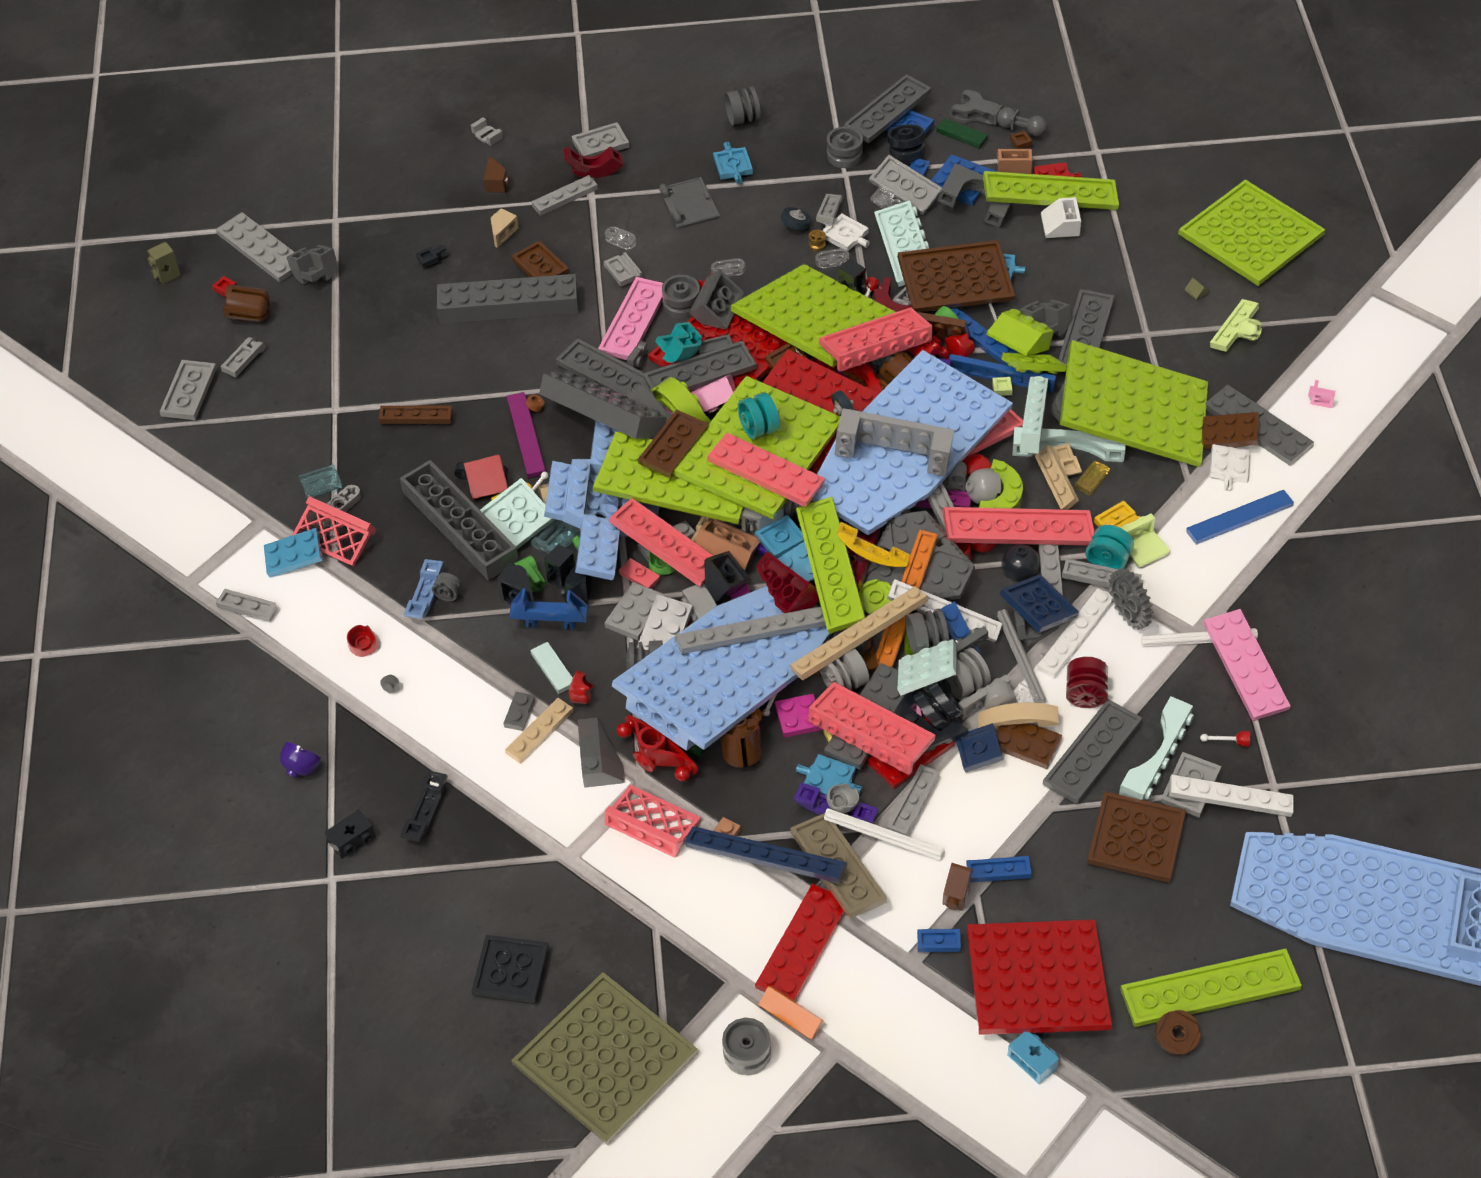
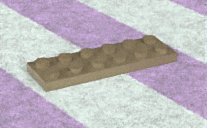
M825 813L790 828L792 836L803 852L846 862L847 868L840 884L826 880L823 881L849 919L887 903L886 895L836 824L824 820Z

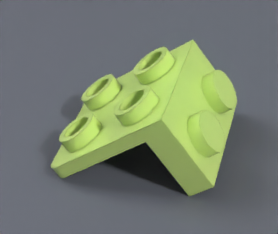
M1152 514L1142 516L1136 521L1121 527L1133 538L1134 549L1129 557L1138 567H1143L1168 555L1170 551L1167 545L1154 532L1155 517Z

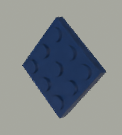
M1041 574L1005 587L1000 592V595L1038 633L1077 618L1079 611Z

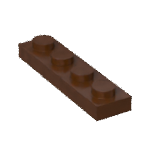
M380 406L379 424H451L453 408L452 406Z

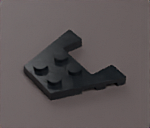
M918 690L906 693L894 712L896 715L935 734V741L924 753L934 750L935 746L942 743L948 744L953 742L954 738L964 737L968 734V729L956 719L939 731L913 711L918 706L913 697L919 692Z

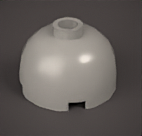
M992 468L977 469L970 474L967 480V494L978 505H980L981 500L989 501L995 499L997 493L1001 492L1000 476L998 473H994Z

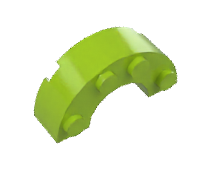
M669 377L651 389L656 400L669 408L672 413L677 409L706 423L711 422L700 407L698 397L689 392L687 385L683 381L680 383L675 378Z
M993 459L991 468L994 469V473L999 474L1001 480L1000 496L989 501L981 500L979 508L1021 509L1023 484L1019 474L1005 462Z

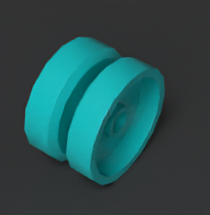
M763 392L755 395L753 399L749 397L738 402L739 419L749 438L756 439L762 437L764 432L770 434L778 431L780 426L779 414L769 394Z
M1102 525L1095 530L1092 540L1086 548L1085 555L1091 564L1122 569L1125 567L1128 557L1134 549V541L1128 532L1114 525Z

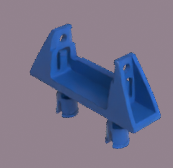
M523 588L512 601L509 619L525 620L527 628L529 623L535 628L538 624L537 620L563 621V626L566 630L567 624L573 630L576 627L575 622H586L588 605L570 590L567 593V603L528 601L526 589Z

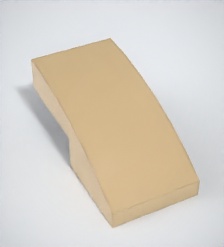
M1069 443L1053 447L1067 477L1082 473L1077 457L1073 455Z

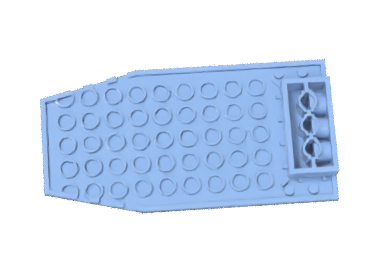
M922 350L862 412L953 429L954 435L946 476L927 473L930 455L857 441L853 458L835 455V440L817 475L825 478V482L812 501L816 502L832 496L838 517L869 535L887 524V521L891 518L901 515L902 511L907 508L911 509L918 501L928 498L947 478L958 462H961L1012 408L1013 403Z
M765 586L716 606L678 634L785 613L776 607L773 596L770 595L768 587ZM823 626L681 654L674 636L614 679L612 687L627 697L626 709L680 747L687 751L696 744L704 750L798 678L791 671L790 665L824 644L831 634L828 633L827 627Z
M1246 832L1232 894L1231 907L1315 946L1481 986V869L1331 834H1325V837L1315 836V834L1294 836L1293 833L1274 835V833Z

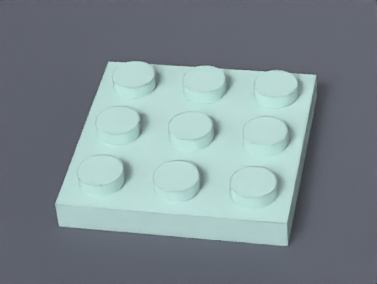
M522 478L480 509L517 549L555 520L544 517L545 504Z
M954 640L942 641L937 646L924 648L919 653L906 655L899 660L897 690L900 695L956 675V644Z

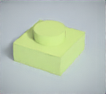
M1010 377L992 378L993 392L1000 396L1012 395Z

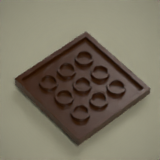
M1104 791L1087 864L1170 883L1186 810Z

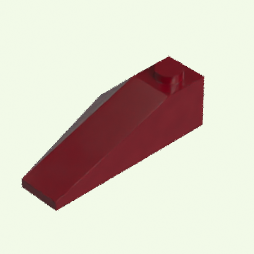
M769 552L765 553L756 568L763 582L766 583L769 589L768 592L773 596L776 607L784 613L813 608L819 600L817 588Z

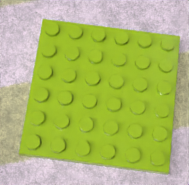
M1244 180L1182 226L1178 234L1259 286L1325 234V229L1249 181Z

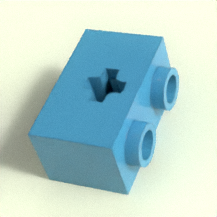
M1023 1032L1008 1045L1007 1056L1039 1085L1058 1069V1055L1054 1050L1048 1049L1042 1044L1041 1039L1036 1034Z

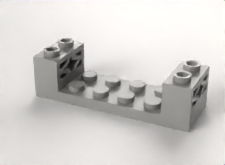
M843 408L837 429L835 455L853 458L857 441L866 444L930 455L927 473L946 476L954 430Z

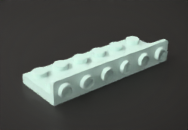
M910 201L874 212L898 287L905 285L897 258L898 252L929 249L928 242L923 241L926 239L924 231L919 229L922 228L920 219L916 218L918 216L916 207H912Z

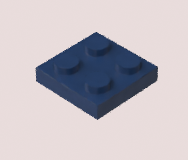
M993 723L968 731V734L964 737L959 736L956 738L965 773L1004 760Z

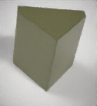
M1194 278L1190 280L1185 288V291L1195 300L1210 292Z

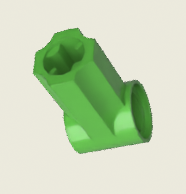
M532 556L514 563L526 569L532 592L537 593L546 586V581L538 571L537 564Z

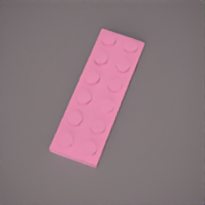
M639 277L635 278L598 348L599 350L615 358L627 360L633 349L643 340L663 301V283Z
M1241 609L1205 619L1203 625L1252 721L1289 710L1290 704Z

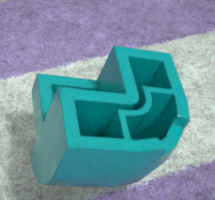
M689 322L676 323L671 335L658 336L655 342L665 352L663 359L666 362L673 363L694 357L701 346L702 336Z

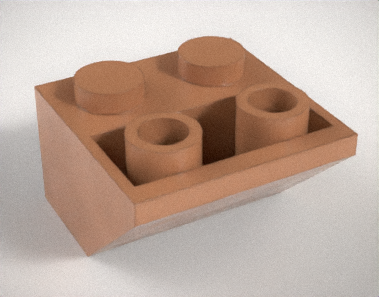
M998 149L996 151L997 172L1031 174L1032 149Z

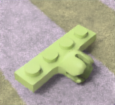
M1242 299L1210 341V348L1227 352L1238 337L1250 341L1257 340L1262 331L1260 326L1262 323L1251 318L1259 309L1258 303Z

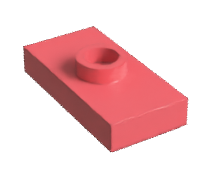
M631 558L619 569L621 576L650 589L660 581V575Z

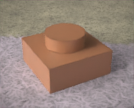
M723 817L713 831L737 836L741 831V826Z

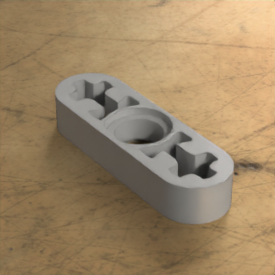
M349 485L327 504L334 507L337 503H343L344 505L337 509L347 512L361 499L360 489L356 485ZM330 519L323 521V526L331 525L332 521Z

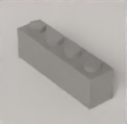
M704 583L700 587L694 585L682 590L683 598L681 602L691 604L694 607L690 616L692 623L717 606L709 591L705 588Z

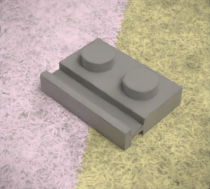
M626 252L622 256L617 255L604 261V267L620 287L633 282L636 277L642 278V272Z

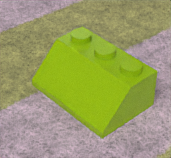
M1010 309L1001 313L987 331V335L1017 352L1029 356L1049 350L1054 330L1048 328L1044 323L1035 321L1031 316H1025L1017 309Z

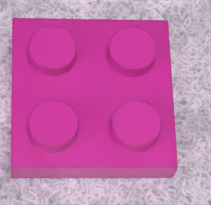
M813 694L775 701V709L784 738L823 730L808 721L809 707L815 702Z

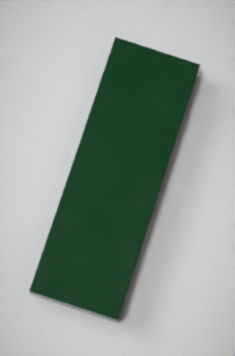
M945 118L936 128L937 133L979 149L988 139V134Z

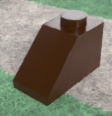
M488 157L483 178L485 192L505 193L506 186H509V176L506 175V169L495 159Z
M951 863L943 892L942 905L953 910H963L970 892L972 868Z

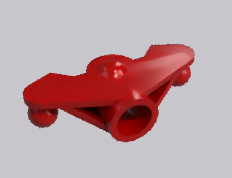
M627 715L625 723L617 726L616 731L621 738L629 737L632 734V730L636 733L639 751L634 752L633 756L636 762L647 772H653L655 766L678 767L675 770V777L678 781L685 782L690 778V774L695 775L699 771L697 765L672 740L646 722Z

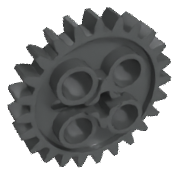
M1122 568L1113 572L1110 575L1111 579L1108 580L1110 583L1108 587L1111 589L1109 594L1113 597L1111 601L1115 602L1114 608L1119 610L1118 615H1122L1123 621L1127 620L1128 626L1131 625L1133 629L1139 630L1149 626L1152 623L1153 616L1151 614L1154 611L1150 608L1153 604L1149 602L1151 597L1147 596V589L1143 588V582L1140 583L1139 577H1135L1134 572L1130 573L1129 569L1125 570Z

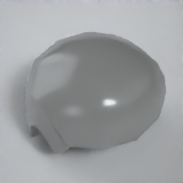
M847 783L830 787L826 795L829 807L843 814L852 811L860 798L858 790L851 789Z

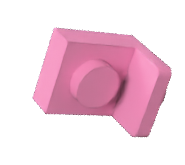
M1315 380L1314 386H1310L1308 396L1311 397L1310 404L1332 408L1336 391L1319 388V380Z

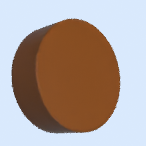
M532 394L527 398L526 405L530 410L539 412L543 409L545 402L539 395Z

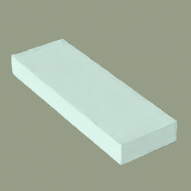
M546 642L530 650L531 655L557 693L561 694L569 690L572 676L549 643Z

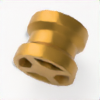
M813 230L809 233L810 249L822 251L826 247L825 232Z

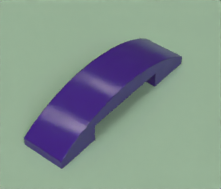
M800 783L794 797L795 802L818 815L824 814L827 809H831L827 803L826 795L820 793V788ZM859 802L846 815L873 824L878 808Z

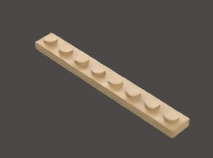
M916 586L860 622H857L790 665L791 671L801 680L808 678L928 602L927 595Z

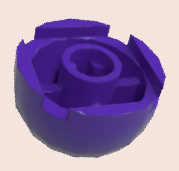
M290 742L285 743L280 753V762L287 770L286 774L297 778L298 775L305 777L314 773L322 759L311 751L304 750Z

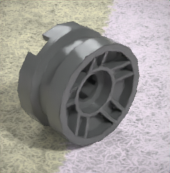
M440 573L433 584L432 592L441 600L454 601L458 596L462 583L452 574Z

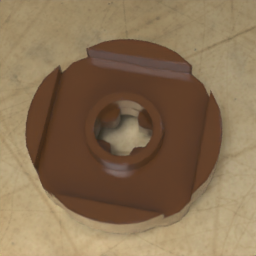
M1170 1011L1160 1017L1156 1024L1155 1040L1169 1054L1184 1055L1192 1051L1200 1041L1201 1034L1197 1021L1186 1011ZM1180 1027L1183 1037H1174L1172 1029Z

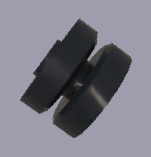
M912 124L892 128L888 132L890 156L900 162H911L922 158L925 155L924 129Z
M940 681L928 685L929 693L920 690L913 696L923 714L938 730L944 729L949 724L947 716L957 719L963 714L957 701Z

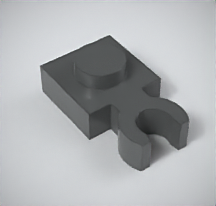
M640 341L638 346L633 349L627 358L628 365L636 369L641 367L643 356L648 352V349H645L648 345L646 342Z

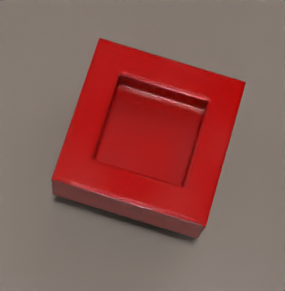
M223 276L212 285L213 291L226 298L225 291L227 285L237 284Z

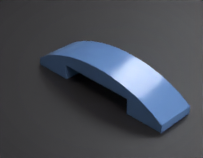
M424 560L420 571V581L413 599L409 600L404 617L423 619L428 614L435 599L432 587L438 574L442 573L443 561Z

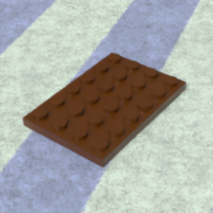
M999 240L904 251L897 254L910 305L916 312L939 310L943 306L955 308L1015 299V293Z

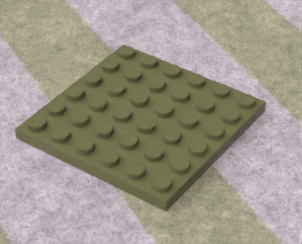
M602 972L511 1061L512 1065L608 1145L698 1054V1048Z

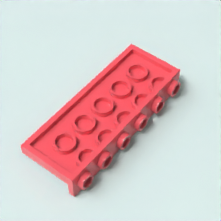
M910 307L820 337L819 344L837 360V369L841 372L930 342L932 340V325Z
M835 682L809 707L808 721L813 725L826 730L830 734L841 738L865 753L871 754L882 762H886L908 775L912 772L913 764L935 741V734Z

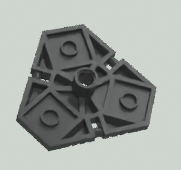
M927 511L901 514L896 518H891L877 546L888 552L894 546L911 555L919 529L938 534V539L920 590L947 601L961 599L975 571V566L968 557L964 555L953 540H948L946 532ZM871 561L863 584L874 579L886 581L890 585H892L894 579L901 582L906 567L886 566Z

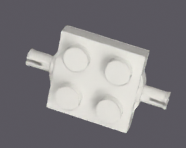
M844 214L835 218L833 223L820 222L826 225V228L822 230L826 234V240L847 252L856 244H861L865 248L869 246L870 241L863 238L868 234L869 228Z
M1213 444L1211 448L1209 477L1223 480L1224 490L1227 489V491L1232 489V482L1246 483L1248 479L1249 450Z

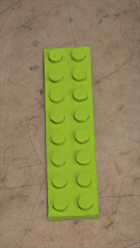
M984 171L983 173L986 201L1051 205L1059 198L1076 197L1078 207L1118 210L1119 207L1115 180Z
M831 496L810 503L806 507L796 508L829 634L849 628L865 618L847 547L837 535L840 521L833 497Z
M1281 949L1121 985L1120 990L1134 1027L1156 1023L1160 1017L1170 1011L1183 1010L1190 1014H1196L1301 990L1302 985L1287 949Z

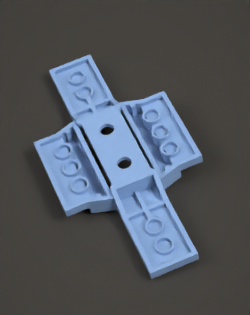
M595 420L590 459H572L571 464L552 461L544 517L561 520L580 529L575 573L613 580L619 537H626L628 535L609 522L610 517L618 510L619 497L594 492L593 485L615 431H620ZM622 498L621 507L624 504H626L629 501V499ZM639 502L658 516L659 506ZM597 514H601V515L605 516V518H600V517H597L596 515H597Z

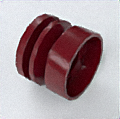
M1086 656L1070 661L1067 665L1066 699L1068 702L1080 708H1095L1104 704L1108 698L1107 664L1101 659Z

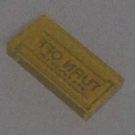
M1094 460L1075 483V488L1091 496L1109 474L1110 468Z

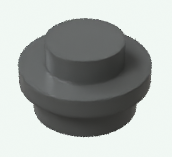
M388 674L382 677L380 685L384 691L395 693L399 689V680L396 676Z

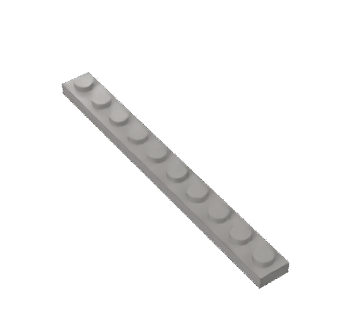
M816 607L676 634L675 642L681 654L823 627L826 626L822 608Z

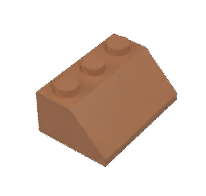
M709 518L700 528L695 543L713 556L730 551L745 571L753 559L760 541L757 537L718 519Z

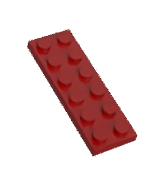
M814 884L810 886L756 981V989L765 992L768 986H772L796 1002L845 914L831 891Z

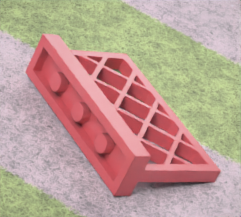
M309 496L306 501L308 506L292 535L298 534L306 528L311 530V526L319 524L321 529L319 536L322 535L324 543L320 544L321 552L354 567L370 535L374 536L377 529L364 520ZM311 511L315 512L318 519L309 523L308 517ZM330 519L333 526L324 530L322 522ZM346 526L348 533L339 536L338 528ZM334 530L336 538L327 541L326 533ZM358 533L364 534L360 542H354L353 535ZM350 537L352 545L343 548L341 540ZM338 542L340 550L331 552L329 545ZM353 549L354 555L350 561L346 559L344 552Z
M630 785L616 803L605 810L604 825L676 858L692 826L696 827L701 817ZM633 793L639 796L640 799L629 801L628 797ZM652 802L657 805V807L647 809L645 804ZM642 804L643 810L632 811L631 806ZM628 807L629 812L623 813L618 809ZM672 811L675 815L664 817L663 812ZM659 812L661 818L650 819L649 814ZM645 815L647 820L640 821L635 816ZM689 819L692 823L682 825L680 820ZM677 821L678 826L668 828L666 822ZM663 823L664 829H657L652 825ZM681 832V837H674L670 833Z

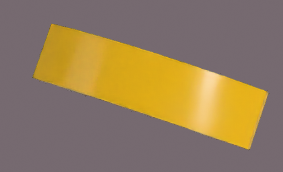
M840 522L837 535L852 551L878 564L892 567H907L910 554L894 546L888 552L857 537L858 529Z

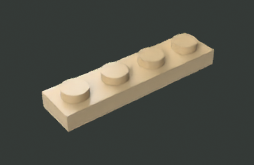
M1047 445L1039 454L1035 455V458L1060 509L1069 510L1079 499L1053 447Z
M557 698L505 749V754L521 764L573 713V707Z

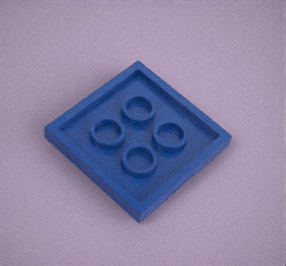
M951 154L931 181L943 188L955 163L983 175L984 171H996ZM967 190L962 192L957 200L973 206L982 193L975 190Z

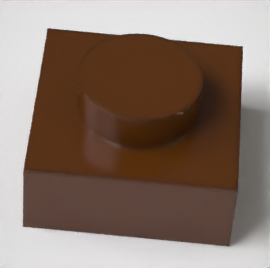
M1026 131L1010 135V141L1016 149L1032 146V139Z

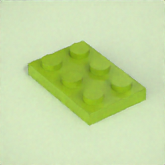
M1021 353L1002 354V360L1008 363V366L1016 368L1018 372L1031 370L1035 373L1047 371L1052 374H1058V372L1066 371L1067 365L1051 355L1033 354L1025 356Z

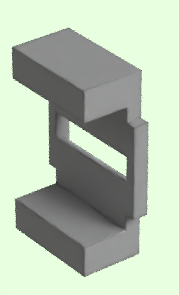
M481 118L471 124L472 133L483 143L492 146L503 139L502 130H496L488 126L485 118ZM490 130L493 131L484 138H481L482 135L486 134Z

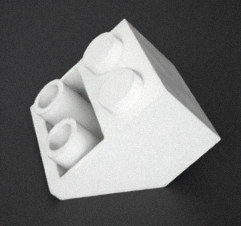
M1076 197L1059 198L1041 212L1045 238L1080 236L1081 218Z

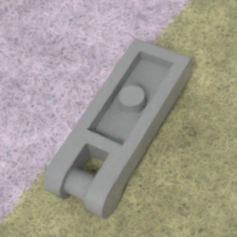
M248 337L221 365L222 372L237 377L259 352L262 353L265 350V343L256 342L255 339Z

